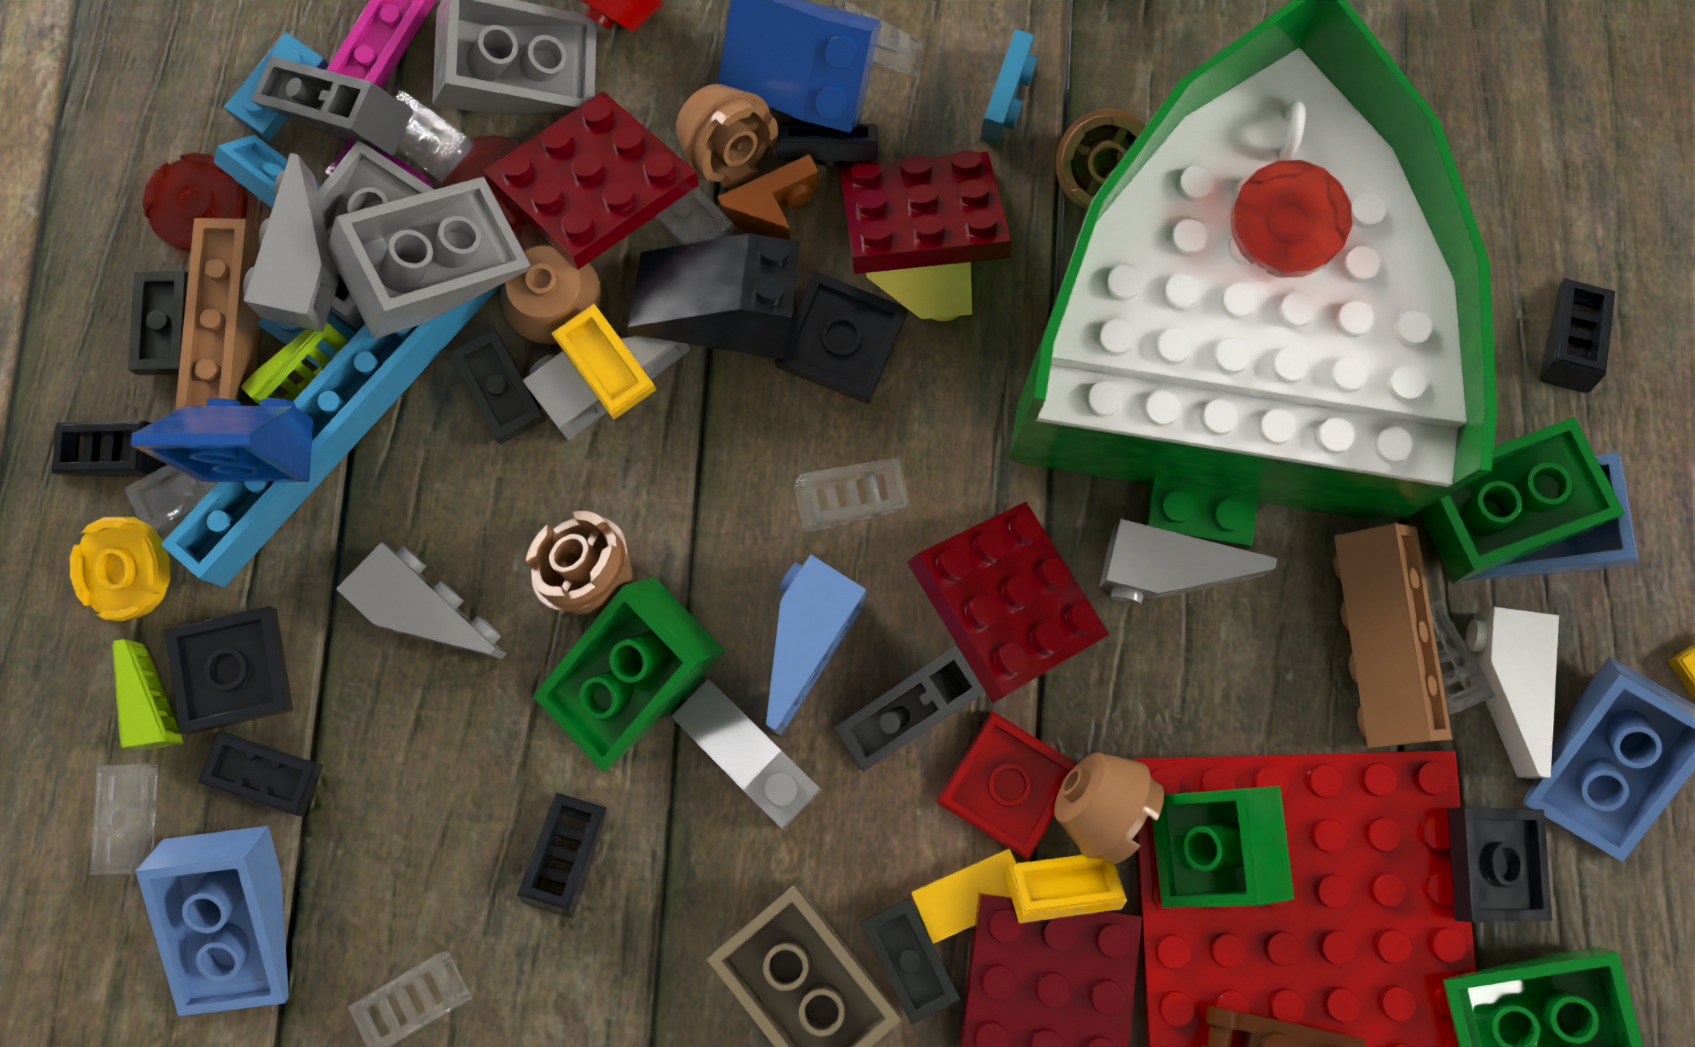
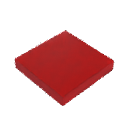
M991 710L935 802L1026 860H1029L1055 816V802L1062 783L1077 763Z

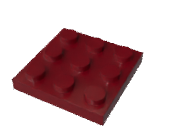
M604 91L483 170L487 184L577 270L699 186L696 171Z
M961 151L954 155L936 157L911 156L897 161L877 163L862 161L855 165L840 166L841 188L854 274L1011 258V237L988 151Z
M1027 502L1019 504L917 553L907 562L992 703H995L1109 635Z
M979 893L975 925L973 927L959 1047H1129L1142 916L1105 911L1019 923L1011 897Z

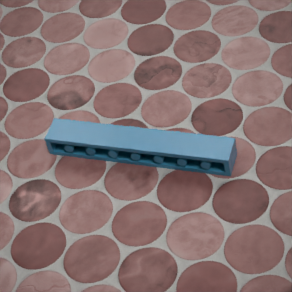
M501 285L424 324L377 339H373L368 327L364 324L293 401L298 409L313 419L310 482H218L160 545L199 579L225 588Z

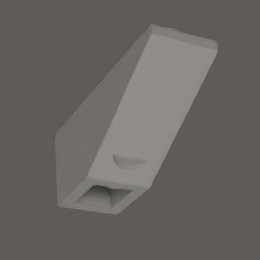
M290 153L285 170H281L275 180L274 194L276 199L270 218L263 221L259 231L260 250L255 266L250 268L245 275L243 283L245 297L243 301L262 319L324 332L338 281L333 259L327 249L329 239L315 176L298 154Z
M381 542L336 588L370 622L386 630L501 660L507 655L496 644L502 637L501 634L479 615L471 621L458 608L464 600L442 580L435 586L421 574L427 566L404 545L396 551Z

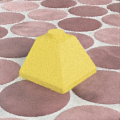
M971 262L866 273V277L920 319L932 318L937 321H950L962 315H973Z

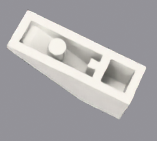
M1492 607L1474 613L1473 619L1468 624L1465 642L1467 649L1471 651V668L1516 776L1525 779L1551 778L1559 615Z

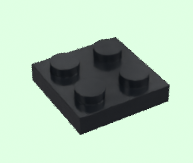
M814 271L790 325L783 359L776 358L774 361L775 367L870 405L907 318L908 309L905 306Z
M267 606L164 629L180 734L190 735L293 711L276 608Z
M1448 808L1455 921H1552L1544 809Z

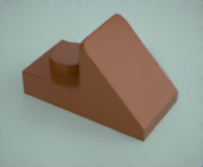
M809 154L717 196L721 215L727 225L757 235L791 240L790 227L781 209L784 207L795 209L808 203L814 197V194L820 191L819 172Z

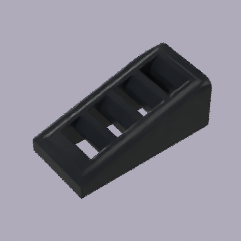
M1566 278L1563 279L1560 283L1540 373L1541 382L1581 393H1589L1603 379L1607 371L1615 291ZM1577 304L1596 309V313L1574 309L1572 305ZM1570 323H1571V324H1575V325H1579V326H1583V327H1587V328H1591L1592 331L1585 330V329L1578 328V327H1574V326H1570ZM1568 343L1587 348V351L1568 346Z
M137 420L56 424L52 465L53 474L164 477L167 464L131 446L132 433L152 424L151 422ZM80 436H84L82 462H78ZM101 436H103L101 462H99ZM122 437H124L123 457H122V461H120V457H121V447H122Z
M556 792L517 896L524 904L568 918L574 917L608 811L606 807ZM566 815L589 822L586 831L560 824L562 816ZM556 836L580 843L579 851L576 852L553 845ZM549 858L573 865L571 872L566 873L547 867ZM542 879L565 886L563 894L559 895L540 889Z

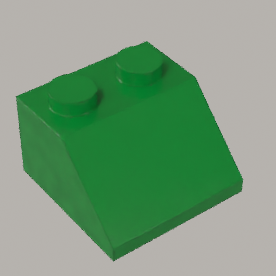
M1280 786L1164 795L1159 818L1157 821L1152 818L1162 907L1259 906L1294 899Z

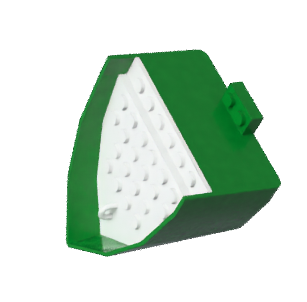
M1291 0L1179 80L1091 200L1016 407L1009 459L1011 461L1029 466L1147 484L1149 486L1143 525L1242 550H1247L1253 543L1257 502L1370 521L1398 522L1492 471L1497 400L1490 261L1440 120L1347 0Z

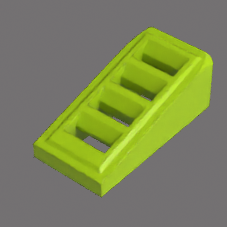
M326 322L324 332L306 329L257 369L242 384L241 388L253 400L261 404L262 399L279 398L273 391L281 385L288 393L279 399L294 401L349 341L328 322ZM322 339L337 351L330 359L315 347ZM308 354L321 365L314 372L301 362ZM293 370L305 378L298 385L287 377Z
M126 639L113 641L112 651L120 746L128 749L149 750L183 744L179 726L147 645Z

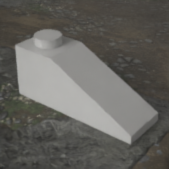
M642 336L621 339L650 380L691 351L689 345L685 343ZM564 351L556 356L554 354L547 355L537 361L530 369V375L522 380L568 441L607 413V410Z
M1120 519L1112 528L1099 588L1112 591L1110 598L1116 601L1141 605L1143 599L1154 600L1262 577L1276 568L1277 558Z
M707 679L671 716L781 829H785L822 790L710 679Z

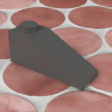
M270 56L251 99V102L267 110L353 145L357 140H360L376 152L394 157L399 143L404 137L405 130L414 112L373 82Z
M956 645L841 722L835 729L864 772L984 694L985 690Z

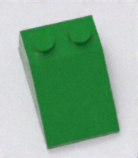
M1575 417L1494 446L1491 472L1418 511L1452 584L1508 564L1625 514Z
M653 576L622 586L533 697L602 772H605L695 687L726 650Z
M1603 947L1586 948L1543 955L1442 979L1458 1047H1644L1618 952Z

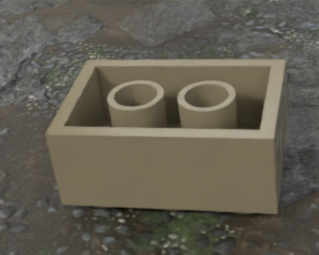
M797 883L706 959L774 1047H872L902 1021L899 1010Z

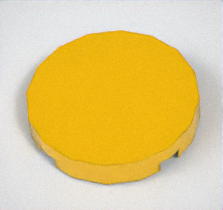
M103 517L88 524L80 533L86 534L82 537L80 544L73 546L70 555V579L78 599L84 606H91L96 612L100 613L95 615L104 620L126 621L152 612L163 600L170 582V558L167 550L160 545L163 542L162 538L151 525L135 517Z

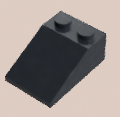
M746 233L641 252L627 334L783 359L793 315L799 242Z

